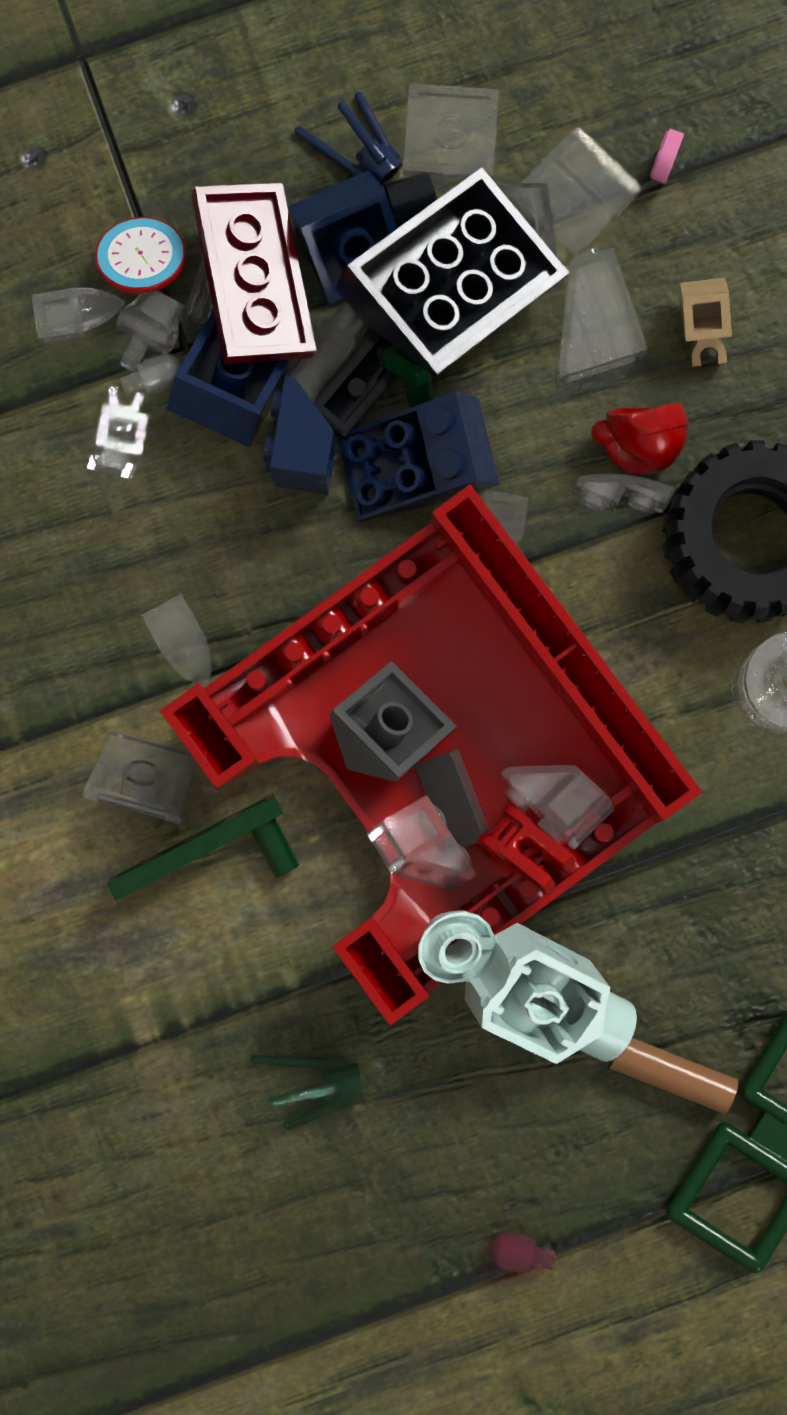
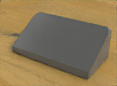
M458 749L414 765L448 852L478 843L477 839L483 832L486 834L490 833L486 818Z

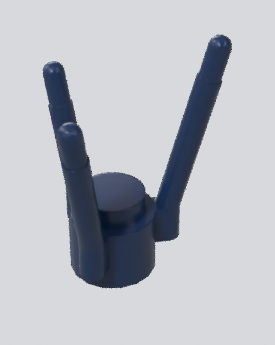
M361 92L355 93L354 97L376 138L374 140L347 104L343 101L338 103V109L365 145L356 155V159L360 162L358 166L302 127L298 126L295 128L296 135L349 172L353 177L369 170L379 184L383 186L398 173L403 165L398 160L400 155L389 143L370 105Z

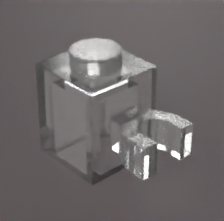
M110 385L106 403L102 405L93 429L87 469L131 479L142 456L148 415L139 413L143 404L144 394L135 392L132 404L124 406L117 400L119 387Z

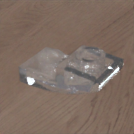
M593 474L580 476L572 494L580 497L579 503L600 513H603L605 508L614 511L621 496L629 499L628 505L646 514H653L654 510L663 513L670 502L675 488L657 481L631 475Z

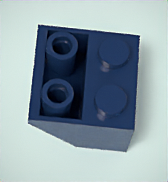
M285 376L283 390L275 389L273 395L271 417H274L276 434H268L264 449V462H267L266 471L272 472L276 487L329 495L336 453L334 431L295 377Z

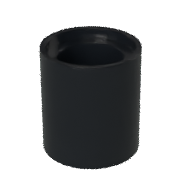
M428 172L384 184V190L396 224L410 220L437 200Z

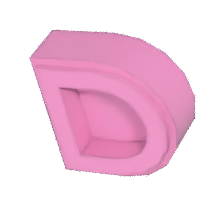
M673 129L666 131L649 175L652 180L666 184L684 133Z

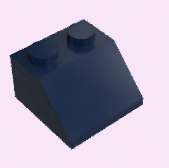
M369 170L287 206L301 246L329 305L343 299L335 289V286L346 266L397 229L385 190Z

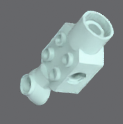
M463 910L441 913L435 916L424 929L418 944V960L423 971L435 981L447 984L466 981L464 1000L483 1029L555 1064H558L579 1050L600 1061L608 1062L617 1058L630 1043L637 1021L635 1007L630 1001L610 992V986L589 959L519 923L494 935L489 923L483 918ZM458 939L456 943L447 946L451 941Z

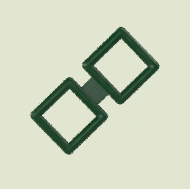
M787 1013L740 1089L741 1097L762 1111L751 1130L746 1135L729 1123H720L666 1210L667 1217L671 1221L755 1274L764 1270L787 1232V1194L753 1250L690 1211L689 1208L728 1145L787 1183V1105L763 1090V1087L787 1050Z

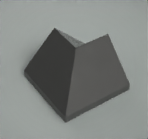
M392 661L329 714L346 769L394 782L399 780L457 727Z

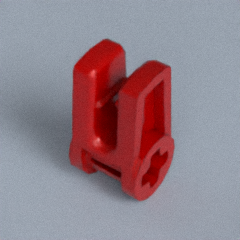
M507 804L502 810L504 816L489 834L483 832L477 841L496 860L506 867H511L548 896L555 888L553 878L546 872L543 865H537L524 854V851L529 848L535 849L544 856L546 862H552L565 872L576 863L570 852L540 830L524 813L511 804Z

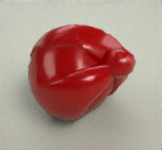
M680 403L654 408H615L606 413V420L598 421L592 426L591 436L598 444L605 447L610 461L619 469L631 475L650 476L662 473L677 461L686 444L689 420L684 407Z

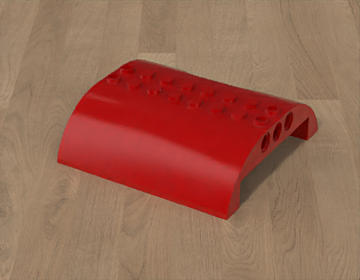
M471 484L432 512L430 524L207 687L203 688L200 683H197L160 710L161 714L217 790L275 759L298 758L314 764L329 778L377 843L390 867V888L385 902L373 916L332 947L390 1026L430 997L428 993L443 983L435 981L427 975L418 960L419 940L424 929L435 916L459 910L474 913L489 923L494 935L516 923L522 924L654 824L665 821L702 793V790ZM392 661L457 726L453 732L417 764L458 749L490 831L504 816L502 810L505 806L511 804L530 818L540 830L570 852L576 863L569 871L565 872L552 862H546L544 856L535 849L529 848L524 851V854L537 865H543L546 872L553 878L555 888L547 896L511 867H506L496 860L479 843L448 852L415 766L396 782L347 770L329 716L331 711ZM458 939L451 941L447 946L456 943Z

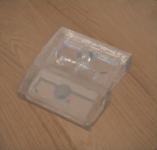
M578 126L531 171L512 193L575 255H580L609 222L613 223L643 190V187Z

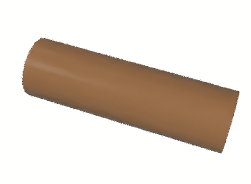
M634 1038L631 1039L627 1048L617 1058L609 1061L608 1065L609 1069L723 1114L729 1111L738 1088V1079Z

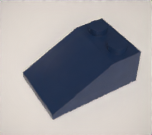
M213 310L174 376L167 410L250 447L269 413L275 389H280L293 360L224 364Z

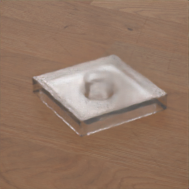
M410 83L403 175L414 176L428 172L432 178L465 180L482 167L492 179L499 89Z

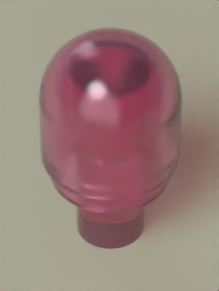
M510 1231L497 1234L489 1246L490 1258L497 1267L522 1274L523 1271L530 1273L532 1266L553 1270L556 1251L535 1247L536 1239L530 1238V1235Z

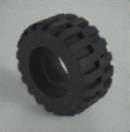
M750 440L745 447H740L736 442L724 446L716 455L710 453L689 472L668 505L670 508L664 518L662 532L666 533V541L662 545L664 557L671 559L673 567L669 572L675 583L682 581L688 589L684 595L693 603L698 599L707 605L705 612L715 617L722 613L730 616L731 622L744 623L747 620H755L756 623L771 621L781 615L783 617L787 615V561L777 570L767 574L745 572L733 566L722 556L712 534V520L717 508L724 500L734 494L753 493L764 496L775 502L787 515V445L778 442L773 448H766L764 440Z

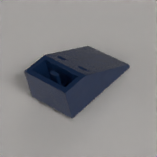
M455 391L353 428L345 437L337 434L357 521H365L446 502L470 484L476 492L500 485L479 398Z

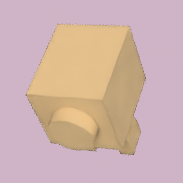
M725 278L679 283L685 341H694L691 347L692 367L701 366L700 354L703 349L708 347L714 348L717 351L718 364L727 363L726 349L723 341L720 339L732 337L729 290Z

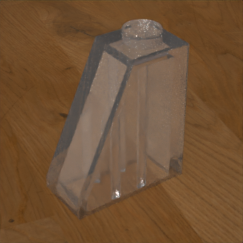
M599 247L585 249L574 256V260H571L569 263V274L565 279L554 379L557 388L642 362L648 348L613 247L600 251Z

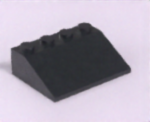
M481 167L349 263L335 289L364 324L432 376L436 377L568 276L569 271Z

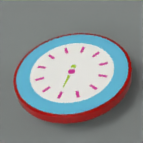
M135 217L113 225L101 236L95 250V261L99 274L113 288L126 293L145 294L163 289L180 275L186 262V248L180 233L167 222L150 217Z

